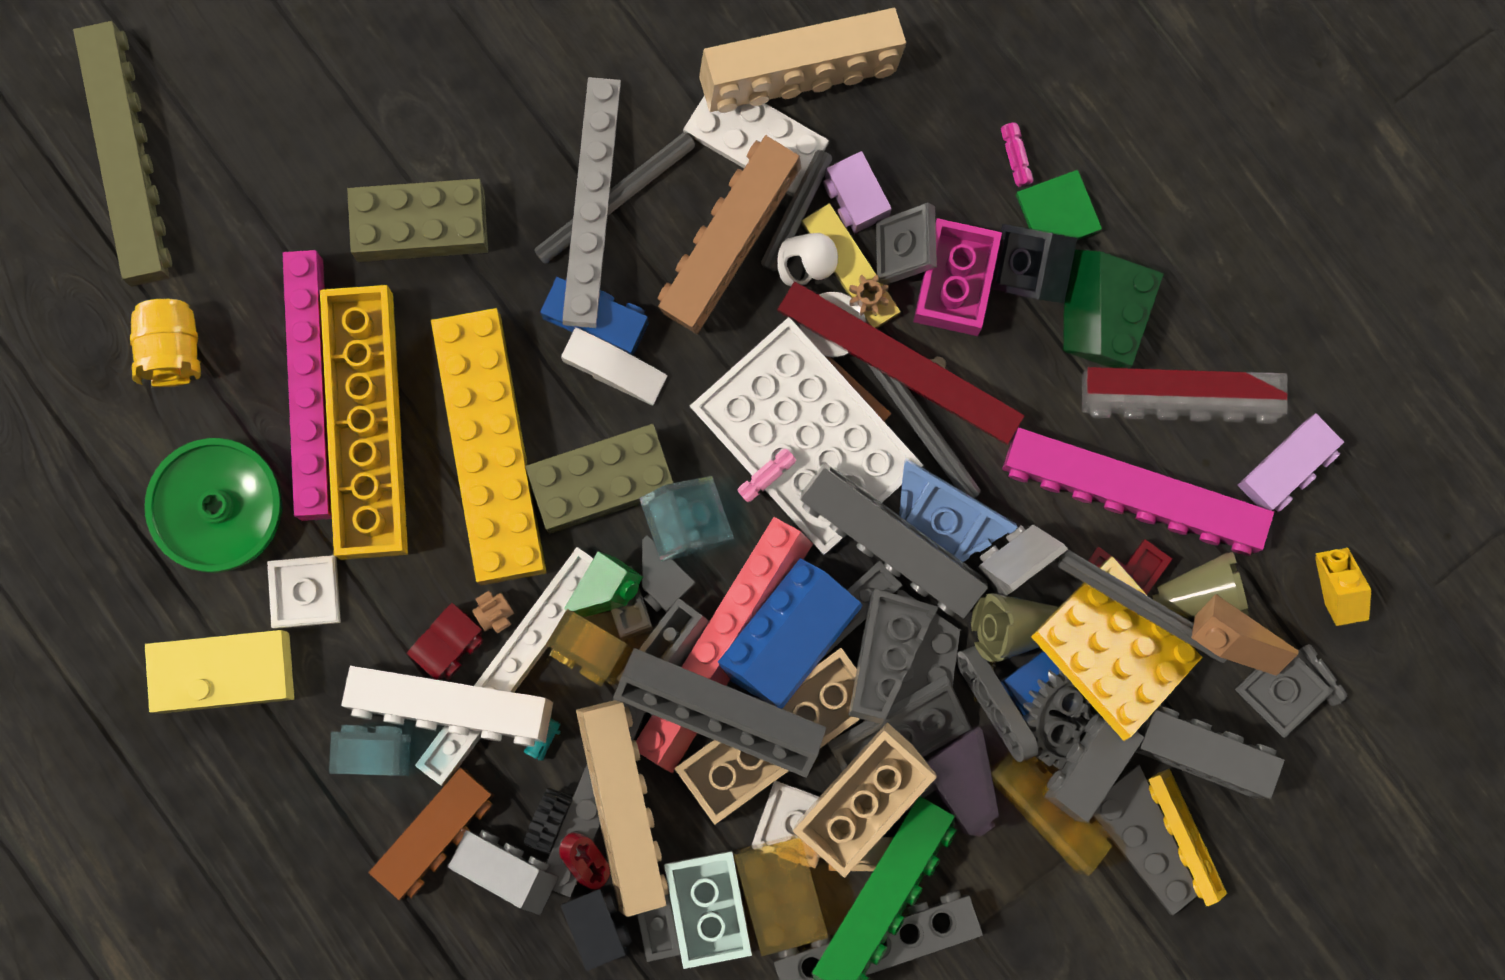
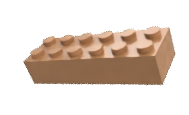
M767 135L764 136L761 142L756 140L747 153L746 157L749 161L744 170L737 169L729 182L731 187L729 194L725 199L722 197L718 199L711 211L714 217L709 226L703 225L699 229L693 240V243L696 244L690 256L684 254L675 269L678 275L672 284L667 282L658 296V300L661 301L658 307L664 315L697 335L802 168L800 155Z

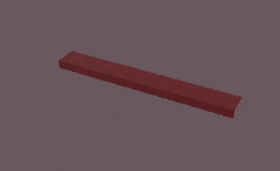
M795 281L777 310L1005 445H1008L1025 416Z

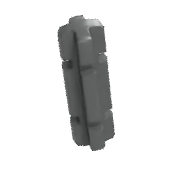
M1312 645L1303 646L1298 650L1297 656L1333 691L1326 700L1331 706H1336L1343 702L1347 697L1343 687L1336 685L1337 679L1321 658L1317 659L1316 655L1318 654Z

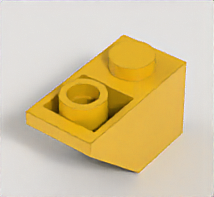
M1349 548L1316 553L1315 559L1324 602L1335 625L1339 626L1369 620L1371 588Z

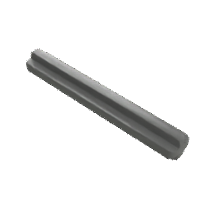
M823 150L815 152L761 261L763 267L771 271L778 270L777 258L781 244L787 238L795 236L826 173V168L829 167L832 161V156Z

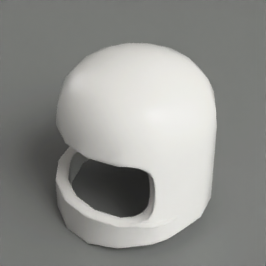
M810 233L787 238L782 242L777 258L780 278L788 286H792L794 281L800 285H805L812 278L815 280L828 278L835 271L838 264V253L834 242L822 233ZM792 256H800L806 270L804 278L800 281L790 274L787 267V260Z

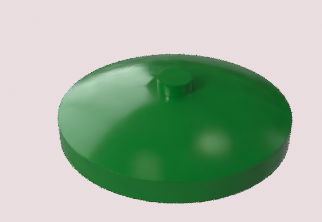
M223 438L196 440L173 451L155 470L145 496L146 523L157 546L176 563L205 573L232 571L256 559L273 540L282 515L280 485L269 464L249 447Z

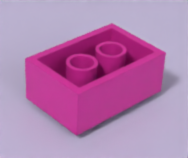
M937 218V267L924 272L913 322L978 336L983 325L1002 232Z

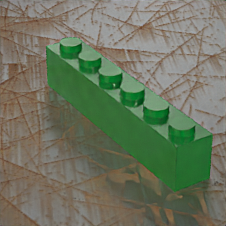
M921 796L918 797L812 972L814 980H869V977L865 974L872 963L877 966L887 950V947L883 944L891 933L895 936L905 920V917L901 914L907 904L913 906L923 889L919 884L925 874L930 877L940 861V858L936 856L941 847L944 845L948 848L957 833V829L954 828L955 816Z

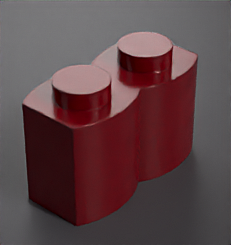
M451 603L430 628L413 644L407 654L435 680L441 681L444 677L449 680L460 669L461 664L458 661L466 652L470 655L473 654L483 643L484 639L481 635L485 631L456 604Z

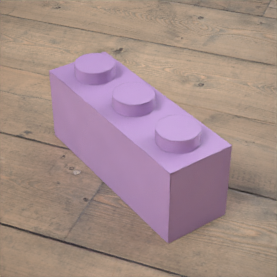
M1315 413L1305 420L1250 472L1238 486L1258 507L1271 511L1275 509L1277 512H1280L1293 500L1289 494L1295 488L1299 487L1303 490L1317 477L1313 473L1315 469L1321 464L1327 467L1340 455L1337 449L1344 441Z

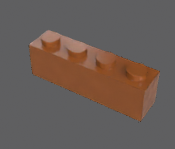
M460 768L368 873L398 900L404 899L407 895L413 898L425 884L421 880L429 869L435 872L448 858L444 852L450 845L454 843L458 846L465 831H471L467 828L475 817L481 820L494 804L490 800L495 794L465 768Z

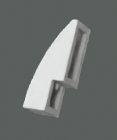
M575 327L561 356L564 363L592 375L594 379L652 406L667 378L666 374L577 327Z

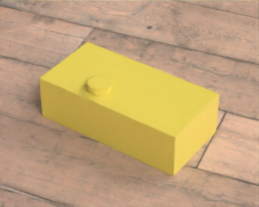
M277 630L145 644L149 712L161 714L294 700L290 636L288 632Z

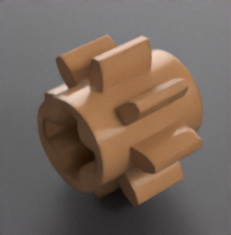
M860 275V285L858 287L850 285L849 291L856 294V297L849 301V305L854 306L858 304L861 307L860 316L865 311H872L877 316L878 305H888L889 300L882 297V294L886 293L889 287L888 285L880 286L877 282L878 275H875L872 280H866L863 275ZM864 290H868L870 294L876 293L873 301L870 302L868 297L862 298Z
M487 591L475 599L479 606L472 611L485 632L493 627L495 632L499 633L511 625L507 618L513 615L514 612L501 592L493 596L490 591Z

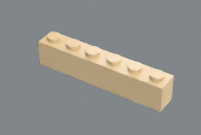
M617 700L577 709L578 723L618 909L628 917L667 906L665 895L669 894L668 884L663 874L660 875L657 863L661 861V852L657 841L652 840L650 828H654V819L650 808L645 807L643 795L647 794V786L644 776L638 774L636 761L640 760V753L636 741H631L629 727L633 726L631 712L628 707H624L623 702Z

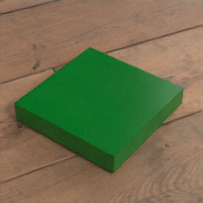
M1078 170L1016 193L1029 229L1075 237L1077 240L1099 233L1102 230Z

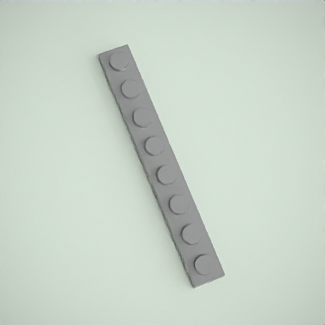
M588 77L562 320L563 325L589 328H596L621 80Z

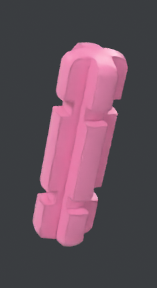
M788 449L781 450L775 456L776 459L774 461L770 460L751 477L752 480L750 482L746 481L738 488L739 494L745 501L751 502L759 495L758 492L760 490L764 491L780 477L784 469L788 470L795 464L796 459Z

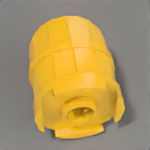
M154 299L141 302L135 306V310L131 314L130 345L132 346L134 363H132V380L137 384L143 385L142 379L151 380L153 387H172L190 383V376L193 375L196 380L200 378V361L197 359L198 333L196 332L193 311L186 302L176 299Z

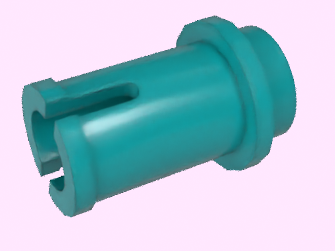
M550 718L546 743L535 741L534 747L527 746L524 752L533 758L543 761L555 734L559 735L561 732L558 730L560 723Z

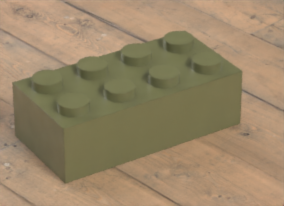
M480 179L347 188L351 254L357 262L488 253L485 192Z
M654 424L525 466L545 528L549 534L675 492Z

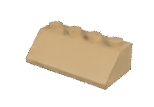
M886 723L797 821L793 832L845 878L937 778V775L916 748L889 723Z

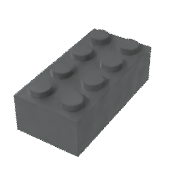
M1163 706L1157 708L1137 730L1145 738L1135 751L1136 753L1254 799L1272 798L1285 761L1275 756L1277 752L1275 749L1261 744H1256V746L1251 744L1245 745L1243 744V737L1231 732H1211L1212 725L1197 719L1183 721L1178 719L1180 713Z

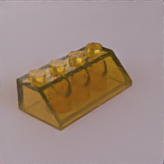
M1008 750L984 775L1078 874L1089 876L1111 849L1112 845L1106 840L1110 835L1098 822L1095 821L1091 824L1090 822L1075 821L1047 800L1044 796L1049 790L1047 784L1053 775L1049 771L1043 774L1035 766L1038 762L1036 757L1018 762Z

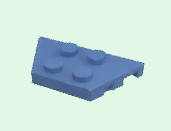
M906 458L904 461L899 516L962 562L969 559L970 555L975 552H981L991 546L992 542L1005 534H1010L1016 530V523Z

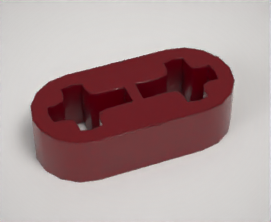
M572 832L565 836L559 847V854L563 862L580 884L590 889L601 888L607 882L610 874V867L606 859L590 838L577 832ZM577 850L581 854L579 857L576 856Z

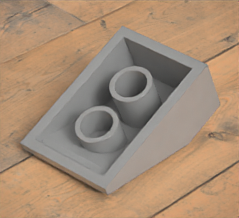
M1021 525L1014 532L1006 536L1009 541L1007 545L1000 550L994 545L979 557L983 563L977 567V570L986 578L987 583L996 594L1007 596L1068 549L1062 542L1035 525L1030 526L1026 530Z

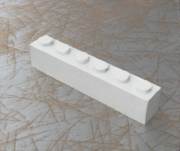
M350 666L341 706L352 710L351 716L371 720L372 714L383 715V721L404 725V720L407 719L417 721L416 727L436 730L437 725L449 726L448 732L468 736L469 730L482 732L481 738L501 741L502 736L514 737L515 744L534 747L535 741L546 743L553 702L543 697Z

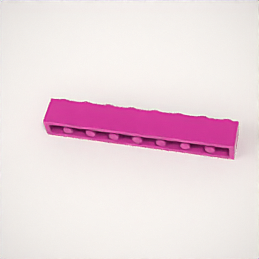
M316 250L283 252L294 516L301 521L332 519L320 290H325L323 258Z
M1017 428L1013 435L1002 469L1010 472L1009 477L1014 480L1028 482V479L1040 482L1041 488L1055 493H1059L1060 489L1073 493L1072 498L1084 503H1091L1092 500L1104 503V509L1123 514L1125 510L1137 514V520L1148 524H1155L1156 521L1168 524L1167 529L1172 532L1187 535L1189 531L1200 535L1199 540L1205 543L1219 545L1222 542L1231 545L1233 552L1246 556H1251L1252 552L1257 553L1263 550L1274 515V511L1021 428Z

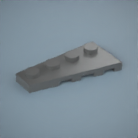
M1136 765L1113 784L1093 814V817L1169 914L1174 915L1197 897V894L1193 887V879L1187 867L1180 860L1175 840L1165 827L1163 814L1158 804L1151 797L1145 775L1140 765Z

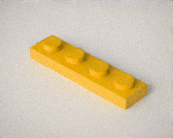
M1170 768L1159 772L1149 779L1151 797L1162 808L1165 815L1163 818L1165 827L1170 835H1174L1179 845L1178 854L1180 860L1191 871L1194 878L1192 881L1197 896L1201 899L1203 898L1206 906L1215 904L1227 892Z

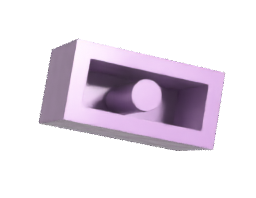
M862 151L826 168V180L823 181L824 187L831 199L836 197L841 207L838 209L839 216L845 227L851 226L854 234L890 216L892 208Z

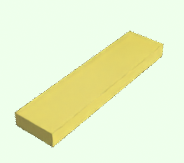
M829 203L803 219L802 225L808 234L822 233L834 242L838 253V264L834 273L848 295L853 298L856 297V294L849 291L850 285L858 287L860 285V275H863L866 280H872L876 273ZM864 290L862 298L868 297L871 302L874 300L876 293L870 294L868 290ZM888 292L882 294V297L889 300L888 305L883 306L879 304L877 316L872 311H865L864 313L867 324L876 329L898 316L901 312Z

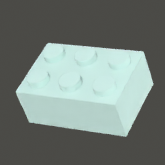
M727 851L666 863L664 866L683 969L752 956L733 852Z

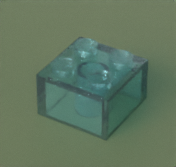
M712 476L667 484L639 498L661 562L706 552L734 539Z
M342 725L341 732L331 731L329 773L409 776L411 735L402 734V728L391 726H376V733H368V727Z

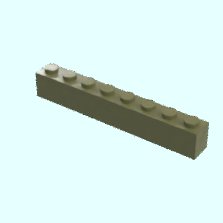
M113 21L73 29L122 280L132 287L170 278L168 268L172 267V260L168 248L163 246L162 236L166 235V230L162 217L157 216L155 205L160 204L156 186L151 185L149 174H152L154 170L149 154H145L143 143L147 142V134L143 123H139L137 112L141 111V104L138 94L132 90L131 81H135V73L131 62L126 60L125 51L129 50L127 36L124 31H120Z

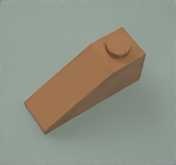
M1217 594L1195 615L1192 639L1221 658L1277 676L1298 655L1297 649Z

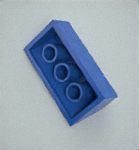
M800 558L719 659L718 663L733 683L763 701L783 709L863 605L825 571Z

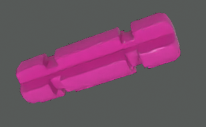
M1017 123L1006 124L1001 127L1003 140L1007 141L1005 147L1011 169L1015 171L1013 173L1015 184L1018 187L1029 185L1033 182L1030 168H1027L1029 162L1023 141L1020 139L1021 132Z

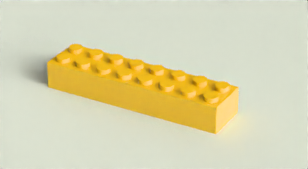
M387 285L320 290L334 556L345 560L408 555L393 293Z
M497 308L431 320L476 582L482 586L546 574L531 482L525 467L527 466L501 316Z

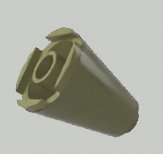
M1233 552L1225 553L1158 586L1159 594L1152 595L1153 600L1186 619H1194L1195 615L1215 594L1250 617L1240 573L1236 569V559Z
M996 593L986 594V597L979 598L972 612L971 629L972 631H977L979 642H974L977 651L982 658L989 662L1002 661L1040 647L1031 636L1059 608L1053 605Z

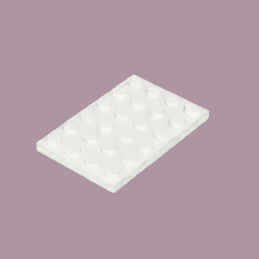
M789 317L690 405L691 409L752 476L770 460L774 461L776 459L775 456L781 450L786 448L792 453L796 459L795 464L788 470L784 469L782 471L783 474L770 484L765 491L823 555L843 537L829 527L831 522L820 515L816 518L805 511L802 507L804 503L800 500V496L824 462L828 463L881 503L902 485L903 466L906 458L920 467L923 466Z

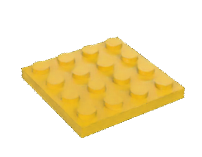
M1113 557L1107 559L1099 567L1145 594ZM1083 583L1031 636L1123 741L1132 737L1202 658L1190 644L1086 583Z

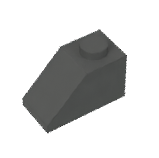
M648 535L642 540V587L647 593L643 599L656 612L662 608L667 613L678 598L682 600L696 584Z

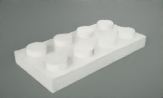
M705 95L683 129V132L689 134L691 138L745 168L749 161L746 157L749 149L756 140L761 142L765 135L800 155L802 168L786 192L792 197L817 150L824 151L829 141L765 103L758 106H752L751 104L741 105L727 113L719 111L709 113Z

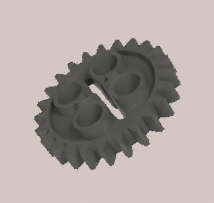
M1059 669L1058 675L1051 670L1048 671L1049 681L1044 682L1040 679L1037 681L1041 688L1038 692L1029 691L1034 700L1033 702L1023 704L1029 710V714L1022 717L1036 738L1038 744V754L1036 757L1048 766L1053 764L1061 770L1068 762L1066 756L1074 744L1080 743L1087 733L1085 727L1089 721L1086 719L1090 720L1096 714L1099 715V713Z

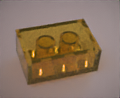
M568 608L546 643L552 649L551 657L570 669H573L575 664L582 667L579 673L599 686H602L604 681L612 685L632 652L626 643Z
M793 834L735 850L734 857L761 956L828 938V930L803 840Z

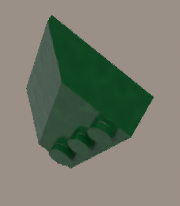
M1075 249L1064 301L1063 351L1109 368L1130 369L1135 360L1164 273L1101 251Z

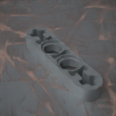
M975 646L959 651L956 657L958 668L1011 755L1018 762H1023L1037 756L1038 744L1036 738L988 661L981 657Z

